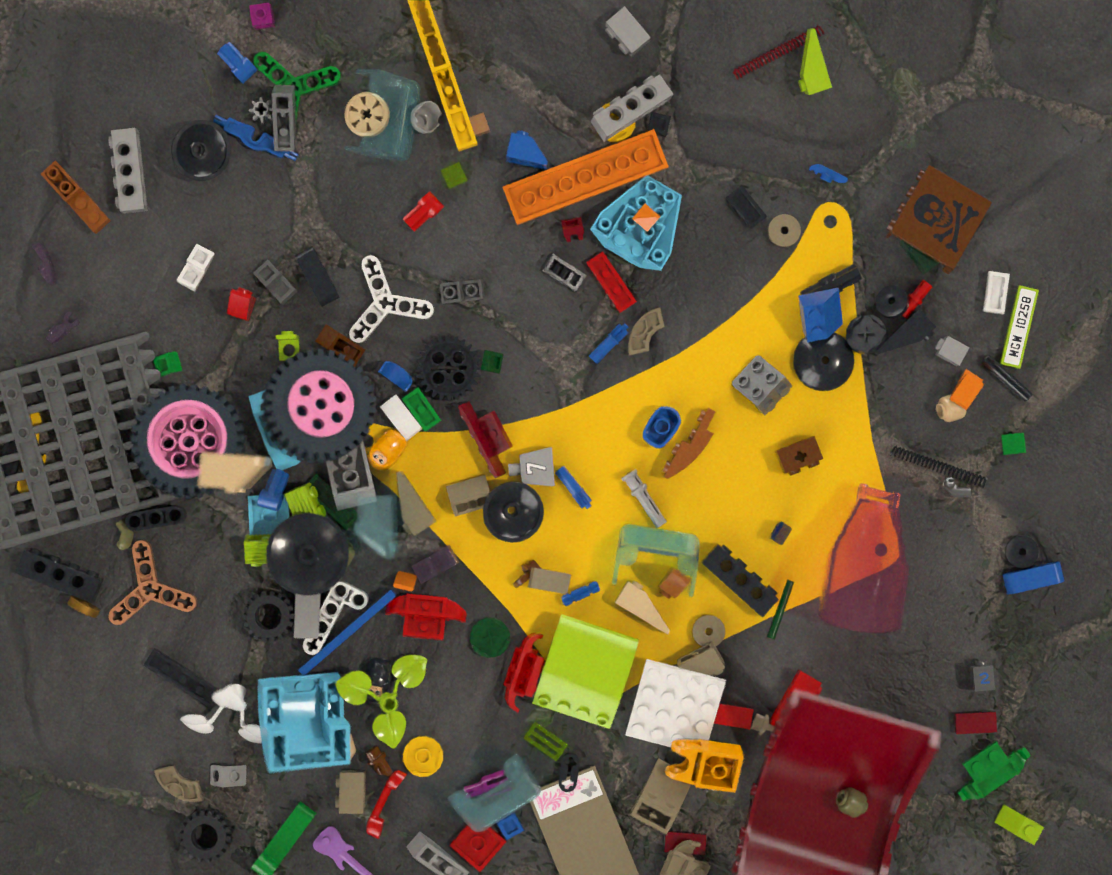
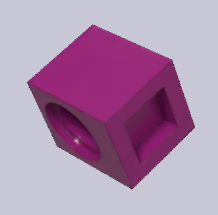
M270 3L249 5L252 26L255 30L275 27L273 9Z

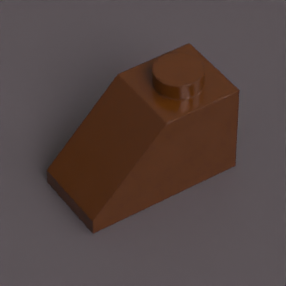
M327 324L315 340L324 348L335 351L334 354L337 356L340 353L346 355L344 358L346 361L350 359L355 361L354 367L365 351L364 348Z

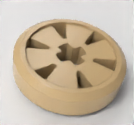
M359 93L350 99L345 108V122L349 129L358 136L365 138L377 136L388 125L390 118L389 107L385 100L375 93ZM371 110V117L363 119L365 117L363 115L364 111L369 112Z

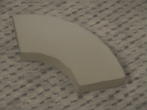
M660 307L644 314L634 325L628 342L629 356L648 352L652 335L657 330L664 328Z
M175 765L154 770L159 784L166 792L183 801H203L199 780L184 778L178 773Z

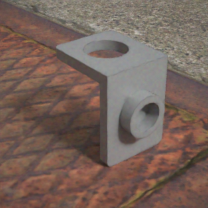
M211 765L210 785L218 787L245 786L246 765ZM216 770H217L218 773H219V779H218V781H217L216 778H215V772H216Z

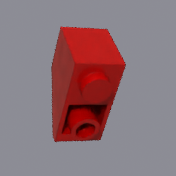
M238 287L237 291L231 289L227 314L249 321L256 298L252 296V292Z

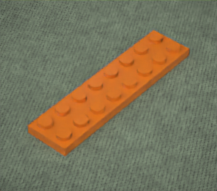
M653 129L503 186V190L516 224L520 225L662 171L669 166L656 132Z

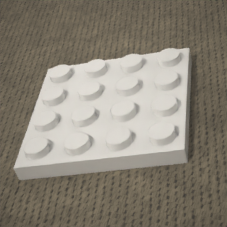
M646 659L625 735L671 747L672 741L679 739L709 741L725 686V679Z

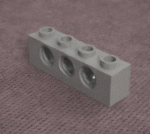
M660 74L656 77H653V75L648 77L639 88L636 86L632 87L626 92V96L615 98L610 102L609 107L606 109L601 107L593 113L594 116L591 123L604 142L671 99L673 93ZM643 93H649L652 99L644 98ZM626 103H632L635 106V110L628 109ZM614 113L618 115L619 120H612L609 114Z
M136 128L111 130L112 136H109V146L113 148L114 156H111V165L113 169L115 168L116 176L113 177L114 188L118 190V197H115L116 207L122 213L148 211L139 130ZM124 146H129V154L122 156L121 149ZM126 166H131V174L124 176L123 169ZM133 186L134 193L131 196H126V188Z

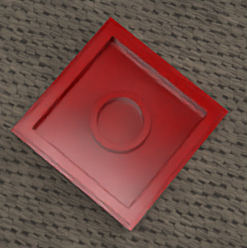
M476 814L449 846L476 870L481 872L507 841Z

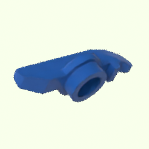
M815 164L809 168V170H814L815 174L819 172L821 174L820 178L829 183L832 180L838 183H846L848 181L847 177L823 165Z

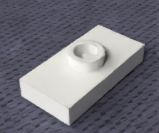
M988 272L983 312L1004 314L1010 274Z

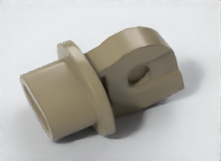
M756 713L751 729L759 731V735H762L766 730L774 732L775 725L773 726L769 723L768 715L763 716Z

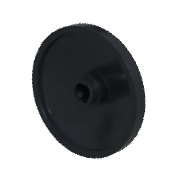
M303 513L287 518L275 528L267 544L266 560L271 575L280 586L294 594L312 596L328 591L340 581L347 569L349 548L343 532L333 521L322 515Z

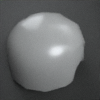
M424 101L413 108L411 123L416 131L422 134L432 133L439 126L438 118L442 113L438 105L432 101Z

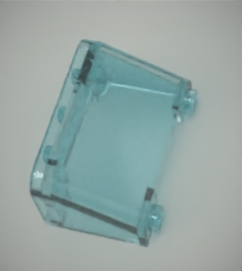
M516 754L505 762L504 772L508 779L477 799L472 800L471 796L465 791H457L447 797L455 811L473 831L482 832L540 795V784L525 759L520 755Z

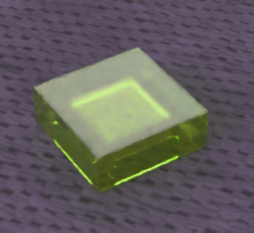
M459 162L441 170L449 190L468 181Z

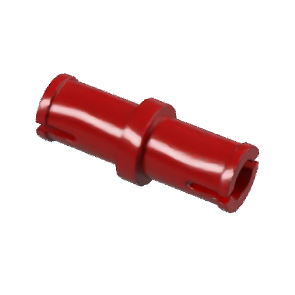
M922 280L914 292L909 293V307L902 315L906 319L909 318L918 305L921 306L922 300L933 288L928 282Z

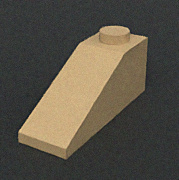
M634 580L632 583L627 581L615 603L664 633L669 634L670 630L646 592L642 590L644 586Z

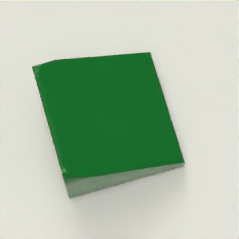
M177 352L166 353L155 357L153 360L155 368L161 373V377L182 371Z
M1024 433L1001 435L1003 455L1026 453Z

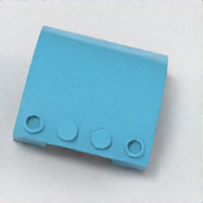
M338 672L258 679L260 734L269 772L350 764V724L344 718V699L336 688V681L341 678Z

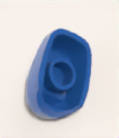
M668 406L659 407L644 428V441L657 449L664 447L680 426L681 418L678 411Z

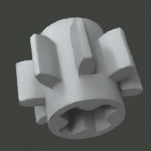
M260 97L259 102L252 101L254 107L249 109V112L255 113L253 116L254 121L259 118L262 124H264L265 119L269 118L272 120L270 114L273 110L269 108L272 103L270 100L265 103L263 98ZM261 106L267 110L263 111V115L258 112V110H261Z

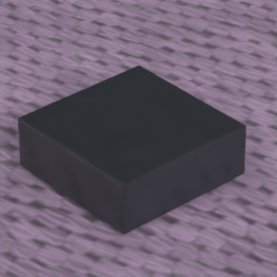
M651 112L647 132L654 129L656 135L667 137L671 116Z

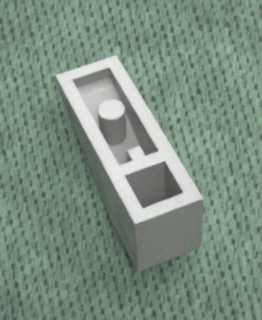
M420 831L407 845V849L412 856L437 875H468L470 873L445 850Z

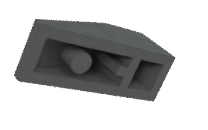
M274 85L272 91L274 151H295V85Z

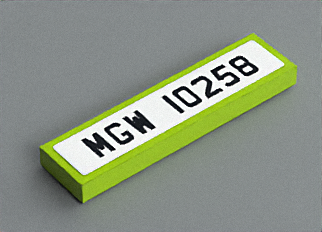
M1021 285L1017 288L1001 355V365L1017 369L1021 368L1039 292L1037 289Z

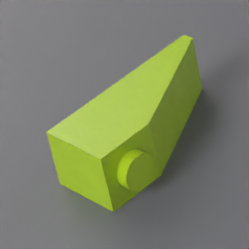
M814 28L807 29L800 70L801 80H799V86L801 91H805L807 95L832 88Z

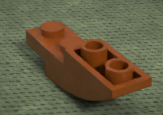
M56 160L41 173L43 178L95 234L111 221L97 203Z
M707 408L706 412L702 410L697 419L700 424L697 429H692L688 437L691 440L690 443L681 441L680 444H675L671 452L674 457L671 462H666L662 470L665 473L664 478L668 479L681 472L704 450L714 434L708 431L707 428L716 411Z

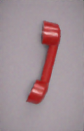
M396 770L387 779L383 791L368 818L366 825L368 835L378 840L380 839L384 819L380 818L379 815L392 789H397L407 776L406 773Z

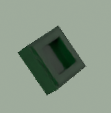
M485 350L481 370L500 374L504 354Z

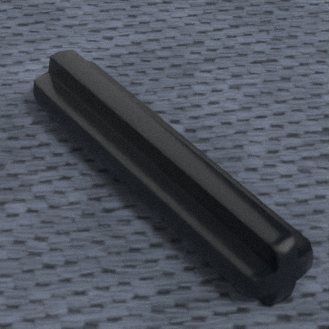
M991 355L983 359L982 364L1023 401H1028L1031 398L1032 392Z

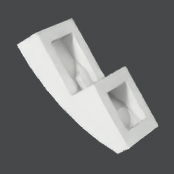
M196 244L186 260L187 263L177 278V282L195 292L213 259L214 253Z
M394 395L380 406L406 441L422 430V427L397 395Z

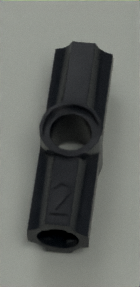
M853 264L837 273H832L822 278L818 283L809 286L799 293L804 295L833 288H839L840 293L844 291V288L859 282L862 277L858 268Z

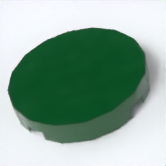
M486 617L479 620L473 626L470 633V642L473 649L479 655L485 658H494L502 655L507 650L510 643V632L502 620Z

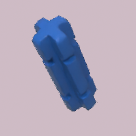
M594 581L589 583V586L585 585L572 591L571 594L563 595L561 597L562 602L565 606H568L573 601L577 602L590 596L591 593L599 592L600 587Z

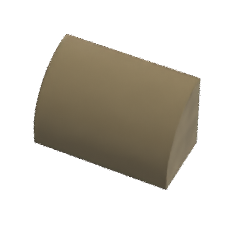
M485 475L446 486L455 517L483 509L485 499L490 493Z

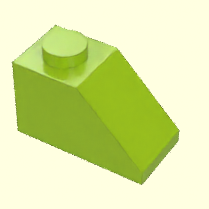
M1004 804L994 821L1032 845H1035L1044 829L1037 822Z

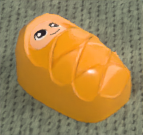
M394 429L386 431L370 448L367 456L368 463L376 470H388L407 447L406 439Z

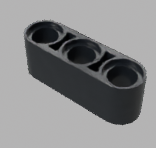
M313 246L294 255L321 307L340 298Z
M181 506L134 512L126 517L125 524L132 531L183 523L187 513ZM175 509L181 513L178 521H175L171 516L172 511ZM155 512L161 517L158 524L153 523L151 519ZM134 516H138L141 520L138 527H134L131 523Z

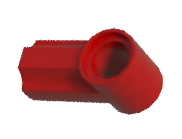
M431 191L424 195L417 203L418 205L403 218L404 222L414 232L429 218L432 219L444 208V205Z

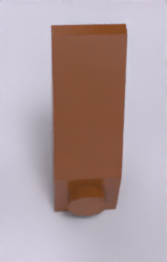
M671 566L658 585L661 588L659 593L668 599L671 596L676 599L692 580Z

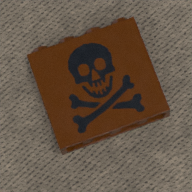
M928 165L925 170L921 169L915 179L918 182L915 187L911 186L905 196L908 199L906 203L902 202L898 207L896 213L899 215L896 220L892 219L886 229L889 232L886 238H889L891 235L896 236L944 265L942 271L950 274L957 265L992 202L931 165Z

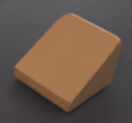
M484 113L469 117L475 137L490 132Z

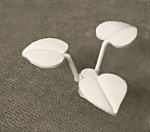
M239 684L229 685L225 689L213 694V701L220 705V707L211 719L207 720L201 715L194 714L180 718V721L196 732L211 733L214 729L211 724L222 709L228 707L240 711V726L242 728L239 729L238 733L248 741L262 743L260 726L254 724L246 725L244 722L246 704L243 700L247 689Z

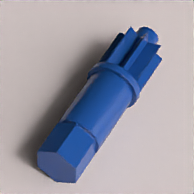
M625 323L622 326L618 324L589 357L598 364L628 334L627 329L629 327Z
M565 466L555 472L581 508L585 506L588 509L592 506L590 504L592 501Z

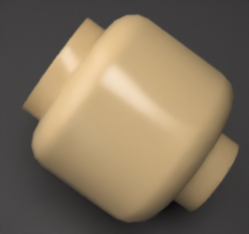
M951 394L940 398L936 405L939 418L946 422L962 419L966 415L964 408L949 399Z

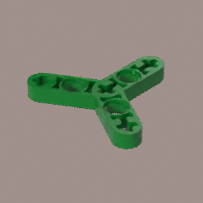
M259 52L254 57L256 68L275 85H293L295 83L296 87L299 88L298 91H295V98H297L295 125L302 96L335 86L341 80V73L333 66L294 77L268 53ZM267 57L266 61L272 68L269 70L263 64L259 66V58L264 59ZM275 70H282L284 73V77L279 81L273 79V72ZM330 71H332L334 74L337 73V76L334 77V81H331L330 78L324 79L326 84L322 85V80L319 77V74H322L324 78L329 76ZM310 77L318 79V85L314 88L307 86V80Z

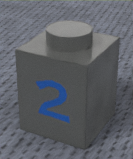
M976 661L975 665L969 666L971 689L973 691L995 690L993 665L987 664V661Z

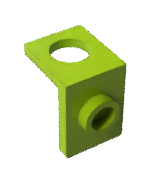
M281 331V335H276V339L279 340L280 361H286L299 353V336L294 334V331ZM288 344L293 345L295 348V353L292 356H286L283 352L284 347Z

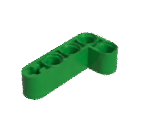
M300 801L251 869L259 875H272L317 813Z

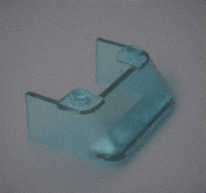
M357 69V74L370 78V92L379 95L385 100L389 107L390 118L387 127L379 135L374 137L365 136L362 138L360 146H345L344 150L368 157L407 161L411 156L415 131L411 123V112L419 104V84L414 80L380 69Z
M397 495L358 497V522H355V535H359L363 542L385 559L396 558L399 555Z
M626 524L619 531L611 583L616 585L619 565H632L637 559L638 551L678 557L677 566L679 571L684 575H689L690 580H692L689 584L687 595L693 597L698 570L700 541L697 536L690 533Z

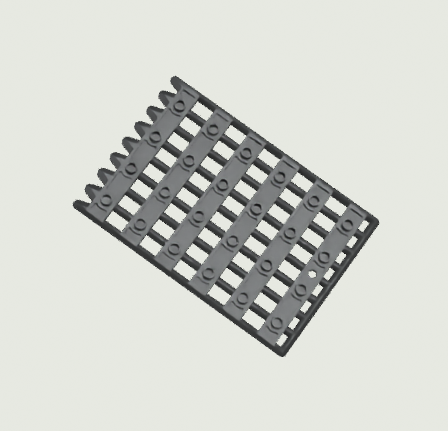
M141 332L0 372V402L4 401L7 412L0 415V423L9 421L12 433L0 436V444L15 440L18 450L16 453L0 457V550L180 499L174 497L173 494L168 495L161 489H157L158 497L140 501L137 490L152 486L153 484L147 479L134 482L131 470L138 469L139 467L135 461L129 462L126 454L127 450L132 449L133 444L131 441L123 443L120 431L132 428L133 424L136 425L137 421L132 419L118 423L115 411L134 407L136 416L137 414L141 415L142 406L144 404L148 406L150 404L149 399L152 396L156 399L159 396L158 392L163 390L166 393L164 389L150 388L151 384L160 379V371L144 368L146 364L155 358L154 351L139 349L140 345L149 340L148 332ZM117 348L120 360L101 365L98 353ZM77 359L80 371L62 376L58 364ZM118 368L123 369L124 380L106 384L104 372ZM38 370L41 382L22 387L19 375ZM83 379L86 390L67 396L64 384ZM128 387L131 399L112 404L109 392ZM43 390L46 402L28 407L25 395ZM88 398L91 410L73 415L70 403ZM49 409L52 421L33 426L30 414ZM94 418L97 430L78 435L75 423ZM54 429L58 441L39 446L36 434ZM99 437L103 449L84 454L81 442ZM169 439V440H166V441L164 442V448H166V449L172 448V447H167V445H166L167 443H169V442L172 441V440H170V439ZM60 449L63 460L44 465L41 454ZM105 457L108 469L89 473L86 462ZM20 460L23 472L5 477L2 465ZM66 468L69 480L50 485L47 473ZM111 476L114 488L95 493L92 481ZM26 479L29 491L10 496L7 484ZM68 488L72 489L74 500L55 504L54 492ZM116 496L119 508L101 513L98 501ZM32 499L35 511L16 516L13 504ZM77 507L80 519L61 524L58 512ZM37 519L40 530L22 535L19 523Z

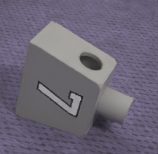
M552 447L521 454L520 463L508 464L509 476L521 475V480L524 484L555 486Z

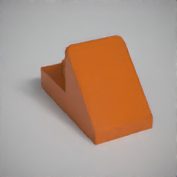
M966 369L962 373L949 399L967 410L983 387V380Z

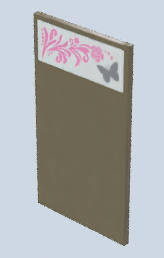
M595 765L578 772L576 788L571 792L562 791L559 787V780L527 793L559 875H639ZM571 775L567 776L565 781L562 780L565 789H569L574 784V782L570 781Z

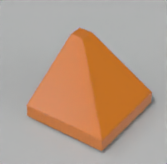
M645 203L632 219L648 232L660 218V215Z

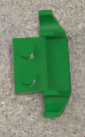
M996 741L962 763L972 780L959 789V796L963 802L970 799L985 798L986 795L1014 776L1019 775L1026 760L1031 756L1030 753L1023 747L1006 756Z

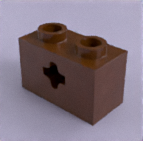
M815 436L775 451L783 473H789L790 476L801 472L800 468L808 465V468L819 465V460L823 459ZM798 451L800 454L804 453L805 457L802 458V462L800 460H795Z

